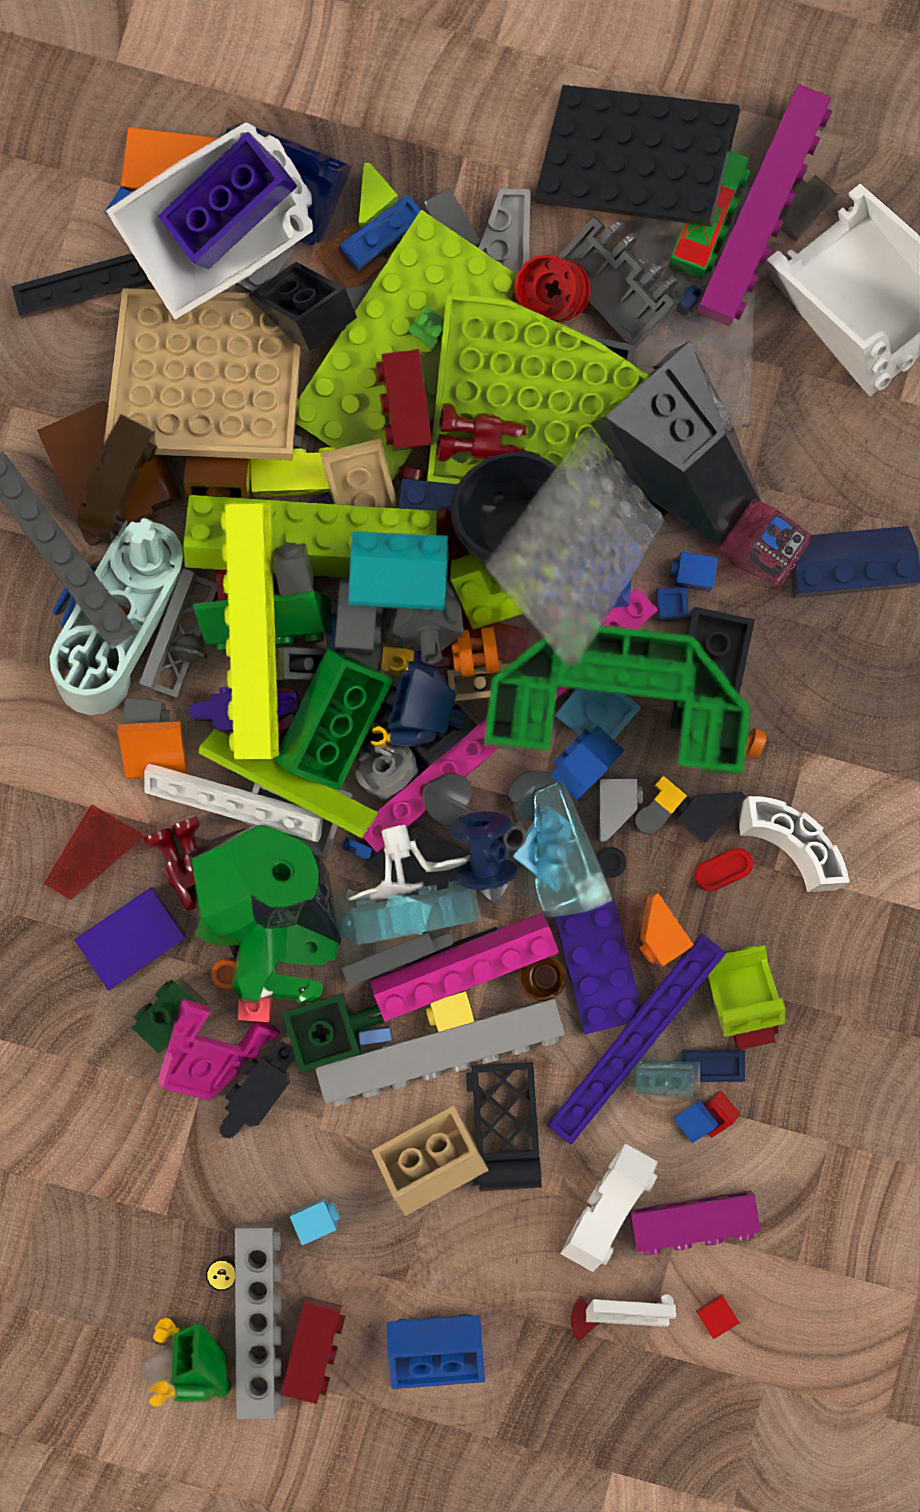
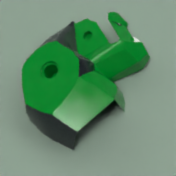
M264 825L233 831L186 852L192 859L201 920L194 935L200 937L206 943L216 946L239 945L232 987L239 1000L257 1003L261 997L295 999L299 1004L316 1002L322 993L323 984L316 980L278 975L275 967L278 961L321 966L327 961L338 958L341 937L329 872L322 860L302 841Z

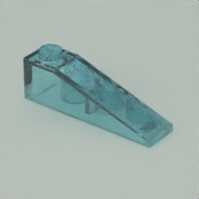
M561 781L534 792L535 829L537 830V850H535V860H537L536 890L545 916L550 918L582 913L612 901L604 874L565 782Z

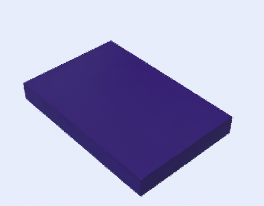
M151 887L74 940L109 991L182 942L186 937Z

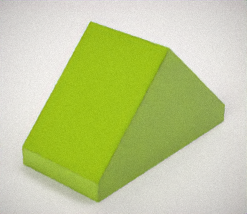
M365 162L359 214L360 229L398 202L396 192L371 163Z

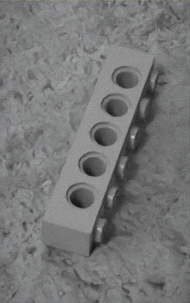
M238 1223L235 1228L236 1419H274L277 1409H282V1389H277L276 1377L282 1376V1358H276V1345H281L282 1328L281 1326H276V1314H281V1294L276 1295V1282H281V1263H275V1251L281 1250V1232H275V1223ZM254 1250H261L265 1253L267 1261L263 1264H256L252 1261L250 1254ZM262 1282L267 1288V1293L261 1296L254 1294L251 1290V1284ZM256 1313L263 1314L267 1319V1324L263 1327H257L252 1323L251 1316ZM255 1345H261L265 1347L268 1355L264 1358H257L252 1354L251 1348ZM255 1377H262L267 1381L268 1387L258 1390L252 1385L251 1380Z

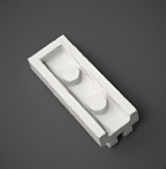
M669 1294L663 1295L657 1303L593 1299L586 1309V1322L668 1327L669 1319L676 1318V1305H674L673 1297Z

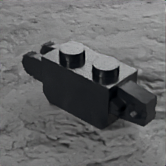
M281 1041L267 1056L264 1055L259 1061L253 1058L243 1072L248 1076L243 1084L240 1086L235 1083L225 1098L229 1103L225 1109L229 1113L223 1120V1124H220L221 1127H219V1132L223 1137L233 1138L244 1124L249 1127L258 1126L290 1083V1076L287 1070L295 1056L290 1045Z

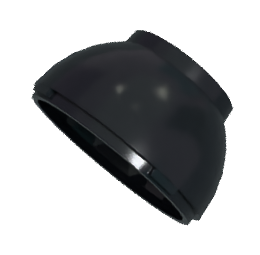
M524 450L522 452L498 454L478 463L456 485L451 499L452 524L460 543L469 554L484 565L509 572L530 570L552 559L566 544L572 532L577 508L574 490L569 479L561 469L546 458L541 457L540 454ZM500 494L504 496L503 499L495 503L494 497ZM514 528H523L519 533L512 532Z

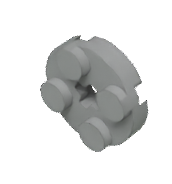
M388 742L389 746L397 749V754L392 753L396 755L393 759L385 755L374 757L366 752L361 754L359 758L361 762L359 771L356 769L355 774L357 781L367 793L377 796L380 800H387L417 777V760L409 746H393L391 742ZM388 764L391 767L384 771L382 767Z

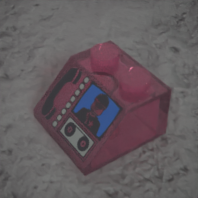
M753 499L719 549L734 566L779 588L814 537L777 509Z

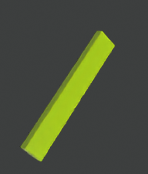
M214 729L200 745L199 754L363 838L376 820L378 812L328 786L288 772L274 758L234 759V751H231L229 745L230 736L217 729Z

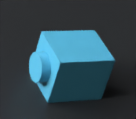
M326 1197L292 1211L290 1215L302 1245L337 1230V1221L341 1219L335 1203H328Z

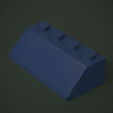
M909 526L805 536V541H802L803 544H800L801 547L795 552L794 557H791L792 560L789 561L793 598L915 587L920 583L919 552Z

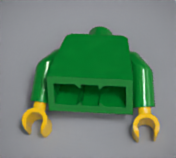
M161 1319L154 1328L156 1331L153 1334V1339L159 1343H165L170 1336H173L171 1383L174 1385V1388H171L163 1380L156 1382L149 1392H156L158 1394L151 1398L150 1404L159 1407L167 1398H174L175 1402H208L215 1396L219 1398L226 1396L231 1390V1383L226 1379L227 1357L201 1323L190 1327L180 1325L178 1328L175 1327L171 1319Z

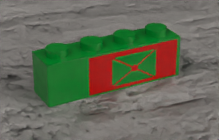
M730 151L712 227L684 223L668 267L700 279L703 278L706 270L712 272L718 254L713 253L716 242L723 243L729 226L724 224L727 214L734 215L740 198L735 196L738 186L744 188L751 171L745 168L748 157Z

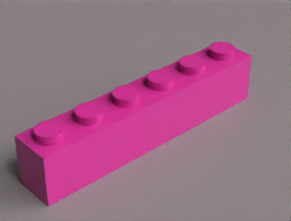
M539 913L370 981L374 997L384 1021H388L559 952L543 913Z

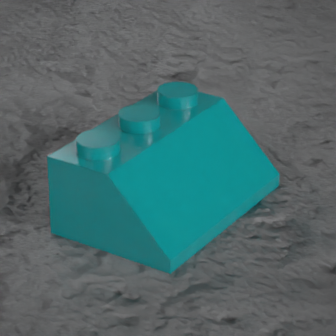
M352 531L349 605L444 610L448 536Z

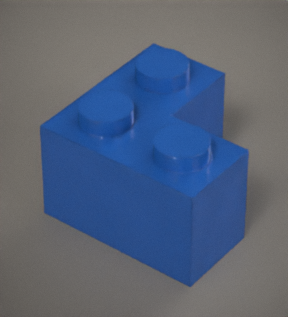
M597 725L591 733L585 729L553 762L558 767L550 775L578 800L625 750Z

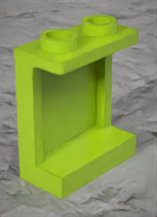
M764 945L758 947L747 946L740 951L726 953L707 976L724 1037L785 1024V1006L783 999L779 998L767 961L766 947Z

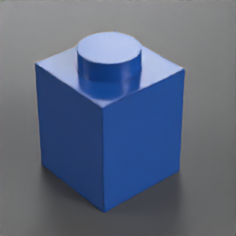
M681 552L678 560L673 559L670 577L675 578L674 586L710 592L714 587L718 558Z

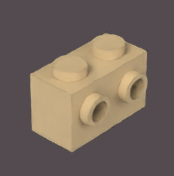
M498 660L499 672L509 666V664H502V660ZM484 665V667L474 668L475 676L462 677V672H455V666H453V670L447 671L449 687L456 692L454 704L489 700L492 678L498 673L487 674L486 665Z

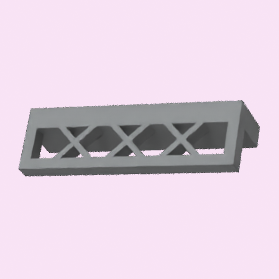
M184 568L181 571L139 684L175 698H178L191 662H185L180 659L174 661L171 653L168 652L169 647L176 643L180 637H175L178 628L182 635L194 634L199 639L202 636L199 623L197 628L186 633L181 625L183 615L194 611L195 601L191 594L195 583L211 588L208 599L200 603L214 602L218 593L216 582L197 576L194 572ZM190 600L192 607L186 609L187 604ZM168 657L171 663L164 666ZM183 663L181 670L179 672L177 665ZM172 667L177 676L173 690L157 684L161 673Z

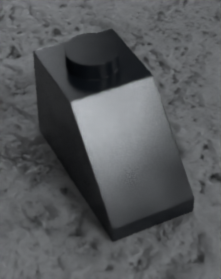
M742 792L697 795L692 799L687 796L676 808L675 811L679 815L675 820L701 843H706L746 796Z

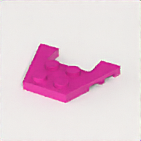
M183 999L158 1082L163 1089L211 1101L239 1074L237 1069L249 1058L258 1057L259 1049L269 1039L274 1042L281 1033L274 1025L254 1021L239 1045L198 1035V1031L211 1012L206 1005Z

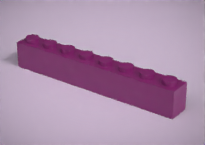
M799 83L797 84L696 313L730 327L734 318L740 320L747 305L746 302L742 301L746 291L752 293L759 278V275L754 273L758 263L765 264L771 251V247L766 246L770 236L777 237L784 220L779 219V215L783 208L789 210L796 193L791 191V188L795 181L801 183L808 165L804 164L803 161L807 153L813 156L820 138L815 136L819 126L826 127L832 110L827 108L831 97Z

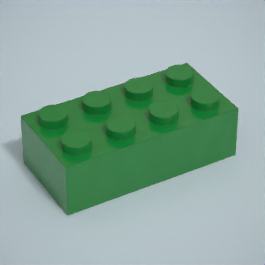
M327 648L279 747V756L275 757L274 760L292 774L340 790L393 679L376 667Z

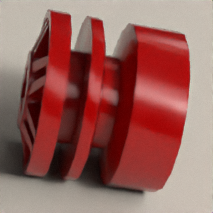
M549 254L535 256L527 261L517 273L514 285L515 297L519 305L557 323L568 322L581 315L587 307L591 295L590 279L583 267L573 260ZM555 285H558V288L562 290L560 295H557V292L554 290Z

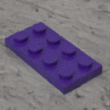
M615 900L554 914L584 1034L628 1024L641 1008V1003Z

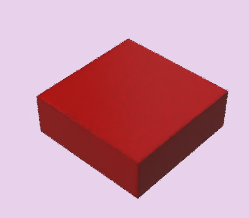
M722 1294L696 1310L713 1340L739 1324L738 1319Z

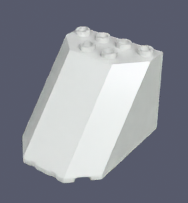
M247 122L181 160L106 210L114 226L120 232L130 251L141 265L149 281L155 287L174 319L246 278L313 231L312 220L308 217V207L312 205V194L303 183L291 159L286 155L278 139L270 135L267 137L261 136L257 133L256 127ZM248 131L283 166L298 187L210 269H206L193 264L159 219L158 215Z

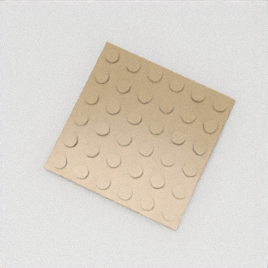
M122 288L104 443L122 414L155 432V445H157L155 455L293 460L301 347L295 344L250 299V293L220 292L189 312L174 319L156 289Z

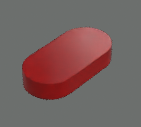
M730 849L700 863L694 871V881L704 891H716L748 876L753 869V858L745 849Z

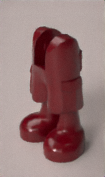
M451 403L442 404L440 431L474 433V438L461 439L440 434L437 444V461L446 462L452 455L458 453H470L472 460H484L498 454L525 451L524 447L502 444V435L526 436V425L502 420L496 415L478 413L474 420L457 414L455 407Z
M196 816L172 826L185 853L197 847L195 832L199 828V821ZM170 827L143 837L147 847L158 848L165 856L168 863L164 864L162 869L168 883L172 888H175L186 910L196 909L197 905L190 889L191 886L196 885L192 859L187 853L184 858H180Z

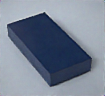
M682 1050V1072H697V1082H745V1050ZM682 1073V1081L696 1082V1073Z

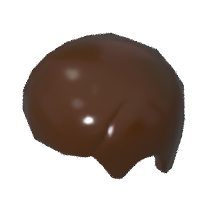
M553 956L524 966L518 973L520 988L528 997L537 1001H548L556 998L562 992L567 982V973L564 965Z

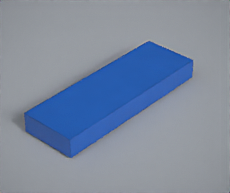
M407 195L341 243L338 250L353 268L359 272L402 240L420 212V207Z

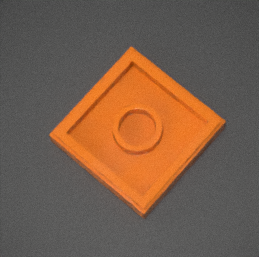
M181 721L118 724L117 732L126 778H144L145 769L148 764L187 774L188 768Z

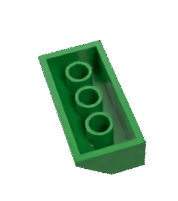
M316 591L283 596L281 594L274 595L276 645L294 644V639L305 638V642L309 643L324 641V636L333 635L330 598ZM229 600L194 604V611L205 643L216 647L218 652H226V641L230 638V628L225 622V609L229 607Z

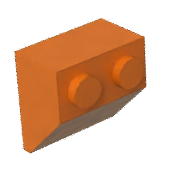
M652 892L647 896L640 940L644 945L639 948L649 963L654 964L656 962L658 965L664 966L694 946V944L659 893Z

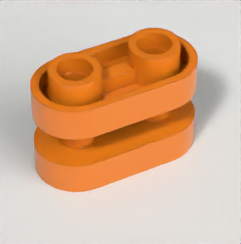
M493 627L481 628L482 638L470 639L469 630H463L464 634L452 643L455 672L461 671L462 677L475 676L474 666L486 665L487 674L499 673ZM472 651H484V653L472 654Z

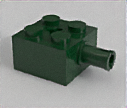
M183 978L176 981L171 979L169 982H165L155 993V996L158 998L154 1004L151 1002L148 1005L145 1004L133 1017L137 1022L133 1025L132 1029L158 1054L168 1048L183 999L206 1006L209 1004Z
M344 992L316 1000V1002L283 1011L282 1016L300 1073L359 1055L361 1047L357 1038L358 1030L384 1023L382 1014L372 1018L369 1017L381 1013L378 1004L352 1012V1010H349ZM318 1024H322L323 1028H329L330 1032L326 1035V1040H323L321 1036H315L314 1032L318 1029Z

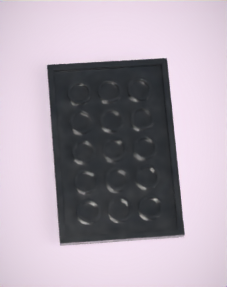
M563 85L534 199L540 204L712 227L738 122L739 106Z

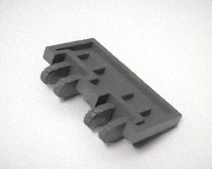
M593 217L558 257L573 260L584 268L590 279L591 295L589 302L628 344L635 345L637 348L677 306L678 303L669 293L675 288L678 280L674 275L667 278L652 294L649 288L663 274L666 267L661 262L657 263L638 282L637 279L646 269L629 252L638 240V237L634 233L628 234L612 251L608 246L623 231L625 223L621 219L616 220L598 239L597 236L606 226L598 218Z

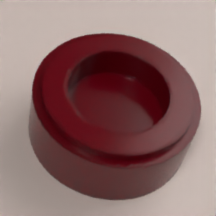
M400 466L398 477L401 480L403 478L427 481L428 472Z

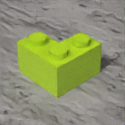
M471 554L451 561V582L473 629L531 611V602L529 601L530 588L522 571H506L491 576L488 567Z

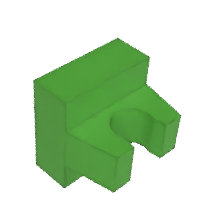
M426 305L407 331L432 350L443 336L444 318Z

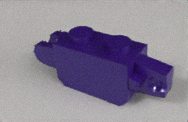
M229 687L219 688L220 693L210 694L211 701L196 702V704L193 703L188 712L192 717L191 719L203 722L205 720L213 721V725L218 730L233 731V720H230L228 715L229 702L232 701V689ZM277 691L278 722L280 721V716L297 712L300 706L299 694L297 692Z

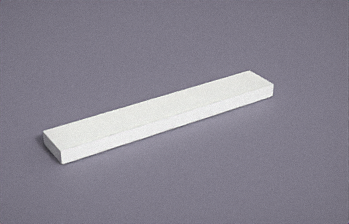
M148 764L145 769L144 793L255 825H264L318 842L321 837L323 818L301 806L153 764Z

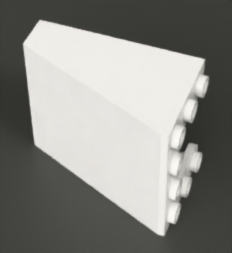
M859 184L849 192V197L854 200V206H851L849 211H846L844 208L838 211L839 221L798 254L792 249L787 252L788 260L779 250L767 259V265L771 280L869 396H872L876 391L885 389L890 384L892 378L901 371L908 370L920 356V235L863 185Z

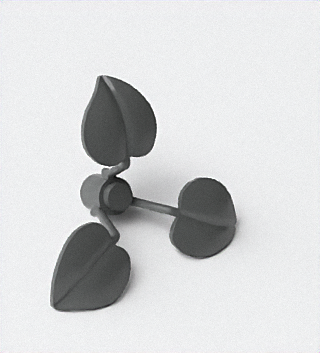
M540 770L527 771L517 776L511 783L508 795L515 803L511 806L514 821L511 820V829L506 834L497 838L506 846L507 854L505 859L516 863V860L510 854L513 850L521 848L526 842L527 835L522 828L523 822L520 821L519 816L525 820L535 821L545 806L552 807L561 785L550 775L551 773ZM455 773L445 774L430 781L424 787V806L429 815L437 822L451 825L454 820L461 817L462 811L469 814L476 813L475 810L466 806L471 800L473 792L470 782L462 775ZM510 882L498 888L480 889L479 891L492 903H496Z

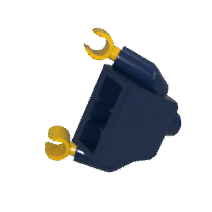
M395 654L393 660L403 665L398 668L389 666V671L392 675L401 676L388 724V729L392 731L387 733L382 727H375L372 732L383 733L384 739L380 742L371 741L372 745L377 748H383L388 742H391L393 746H417L433 741L437 735L445 734L448 726L460 729L465 721L466 714L464 711L453 708L456 692L448 687L447 681L437 668L416 661L408 663L404 655Z

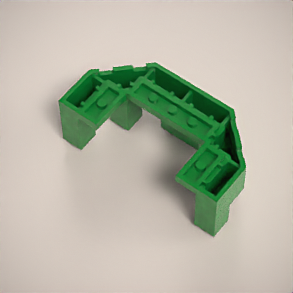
M564 621L492 678L484 747L515 751L516 747L549 750L557 687L675 700L677 701V707L684 708L677 766L701 768V773L735 776L744 772L751 708L738 695L717 665L710 660L693 636Z

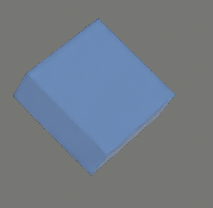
M391 1026L360 1030V1045L391 1041Z

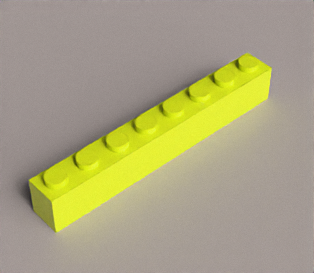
M225 504L221 523L223 530H226V543L223 544L222 553L224 561L227 562L228 573L224 577V591L228 594L229 607L225 609V622L230 628V638L226 641V653L228 657H231V670H228L227 684L232 689V701L229 702L228 715L230 720H233V732L230 734L229 745L231 751H234V759H272L279 756L271 504Z

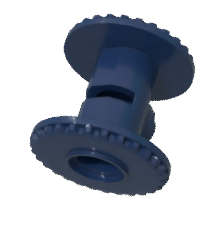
M482 811L464 815L451 823L449 828L450 836L458 841L468 842L469 851L471 852V862L462 866L456 873V879L461 886L476 890L492 889L504 886L516 878L518 867L513 861L505 859L507 854L506 846L500 840H497L498 837L506 834L512 827L511 820L506 814L496 811Z

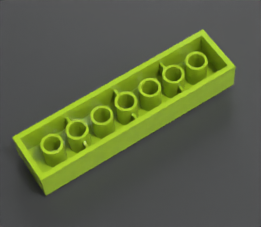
M189 495L183 549L186 568L227 570V562L224 561L222 553L223 544L226 543V530H223L221 523L225 504L267 503L271 504L273 558L275 548L283 544L306 543L314 576L350 578L352 531L436 536L437 511Z

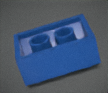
M463 1314L458 1317H429L419 1320L399 1319L387 1322V1350L392 1389L485 1382L480 1315L471 1316Z

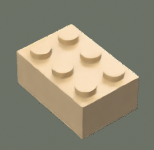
M454 1105L372 1150L389 1190L405 1216L488 1171L465 1122Z

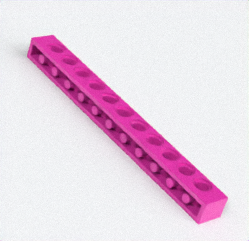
M637 587L630 593V606L613 608L594 625L637 630L654 616L658 610ZM557 687L555 700L569 688ZM487 717L377 811L376 820L363 836L376 853H379L385 847L382 830L406 825V828H408L427 811L423 802V791L427 783L450 773L459 774L466 778L498 750L496 748L484 747Z

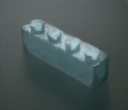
M456 880L448 882L449 888L437 890L436 885L421 887L418 889V895L406 897V893H398L393 897H389L388 901L378 903L375 902V899L370 898L357 900V907L351 908L358 945L480 921L482 919L476 889L465 888Z

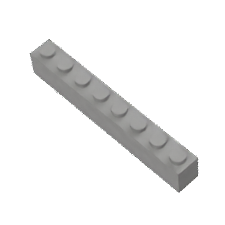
M555 999L537 1001L478 1018L474 1022L440 1032L436 1030L363 1051L359 1055L315 1068L325 1104L333 1102V1106L336 1107L351 1102V1096L362 1093L363 1098H368L380 1094V1088L392 1085L393 1089H399L411 1085L410 1079L422 1076L423 1081L440 1077L441 1070L452 1068L453 1072L462 1071L471 1067L469 1062L482 1059L483 1064L501 1059L500 1053L511 1051L512 1055L530 1051L529 1045L541 1042L542 1047L560 1042L559 1037L565 1035Z

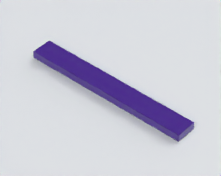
M702 932L693 942L694 946L683 954L547 1123L550 1129L570 1145H572L726 954V951Z

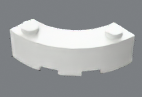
M748 796L737 806L740 835L765 839L784 850L799 868L807 892L836 891L850 883L844 860L837 846L832 845L822 831L824 828L808 814L798 812L787 806L783 801L766 797Z
M624 1144L609 1164V1170L603 1179L599 1180L587 1201V1203L592 1205L591 1208L587 1206L580 1218L577 1219L560 1254L592 1272L600 1264L606 1265L614 1250L610 1246L626 1216L643 1191L649 1192L654 1185L657 1175L653 1172L658 1162L633 1147Z

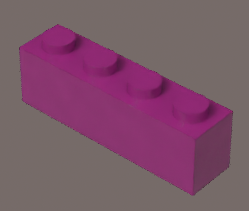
M751 1190L631 1209L629 1212L635 1248L637 1252L643 1251V1255H656L662 1252L661 1248L673 1246L674 1250H686L692 1248V1243L704 1242L705 1245H717L723 1243V1238L735 1237V1240H748L754 1238L753 1233L761 1232L756 1198Z

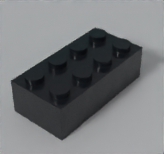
M694 607L690 611L685 635L693 636L706 655L717 665L730 682V685L740 695L755 619ZM675 700L671 701L666 730L681 733L684 708L677 707V701Z

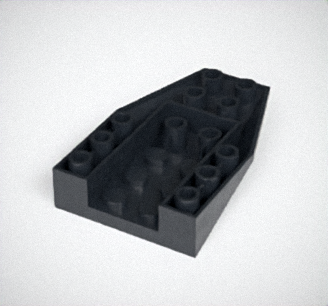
M691 341L671 350L653 367L655 370L622 400L611 404L590 424L647 498L720 549H725L765 510L731 419Z

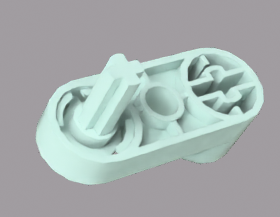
M144 518L138 523L132 521L120 537L116 536L95 571V575L119 606H126L131 610L127 617L134 625L137 633L111 650L77 604L54 643L50 655L51 672L58 692L64 702L76 712L88 715L104 714L118 707L127 696L131 684L130 674L164 615L183 568L185 569L182 544L176 534L166 526ZM117 660L119 664L117 670L114 671L112 667ZM66 669H67V670H69L70 672H69V674L67 675V677H66V679H65V681H64L63 678H64L65 671H66Z

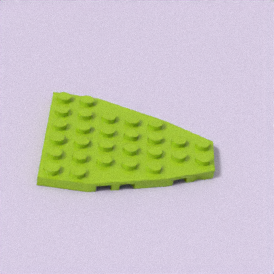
M447 293L427 481L459 484L460 480L471 468L483 461L472 460L470 453L452 455L446 462L437 461V444L440 434L461 439L474 438V433L440 431V416L443 403H451L455 407L457 414L464 418L474 420L478 413L496 415L502 420L526 425V436L503 434L502 444H512L524 447L525 451L538 453L564 472L586 467L614 456L590 423L611 404L627 396L649 375L600 342L511 300Z

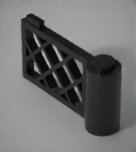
M533 1062L472 1066V1073H466L467 1092L473 1091L476 1143L488 1168L487 1172L473 1179V1186H479L480 1192L542 1188ZM527 1069L528 1083L519 1092L506 1079L514 1070ZM509 1070L504 1077L496 1072ZM478 1072H492L501 1081L488 1094L479 1086ZM503 1082L517 1094L506 1108L491 1097ZM527 1088L529 1089V1100L522 1095ZM479 1090L486 1096L481 1104ZM519 1098H522L530 1106V1114L522 1123L508 1112ZM489 1099L503 1111L492 1125L481 1117V1108ZM505 1114L519 1125L508 1140L494 1129L495 1125ZM530 1119H531V1131L525 1127V1124H526ZM481 1122L488 1127L483 1135ZM523 1129L532 1137L533 1150L519 1151L510 1142ZM490 1131H493L505 1142L497 1153H483V1139ZM507 1145L514 1150L513 1152H502Z

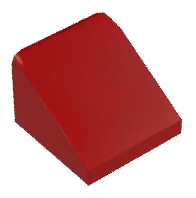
M722 1091L716 1093L703 1104L718 1123L714 1130L707 1133L711 1138L734 1124L739 1117L738 1110Z

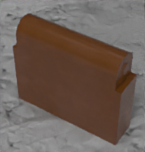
M105 401L37 430L77 523L80 504L82 502L87 504L86 495L88 491L85 490L91 471L93 467L97 466L100 468L101 466L100 459L104 451L102 447L105 440L109 406ZM154 455L150 462H145L128 502L126 511L128 523L126 527L132 521L135 523L141 522L142 518L148 520L157 518L155 511L181 499V495L163 455ZM80 528L85 541L90 546L104 541Z

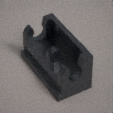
M458 704L453 706V708L464 711ZM466 714L465 721L460 729L448 726L446 733L437 735L433 741L409 747L427 769L465 737L477 724Z

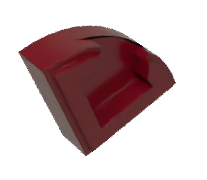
M581 1296L575 1301L571 1312V1327L578 1342L600 1323L586 1322V1309L589 1305Z

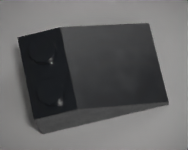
M294 262L249 294L250 299L295 344L309 352L322 346L324 341L335 333L344 330L349 323L357 318L345 287L298 262Z

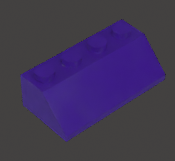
M247 131L158 217L193 264L210 269L298 186L283 166Z

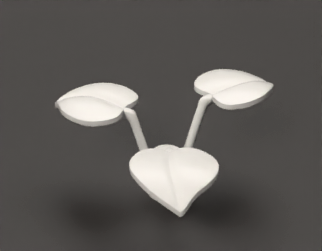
M406 825L382 830L386 847L384 849L386 855L385 881L376 888L364 892L348 889L346 897L349 901L366 898L383 899L423 887L422 882L415 885H405L401 859L410 857L409 850H412L426 872L446 871L464 865L471 861L470 854L465 858L441 863L427 862L419 852L416 842H410ZM391 858L392 861L395 860L399 884L391 883Z

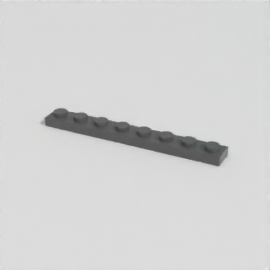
M1 452L0 500L112 650L137 633V630L6 454Z

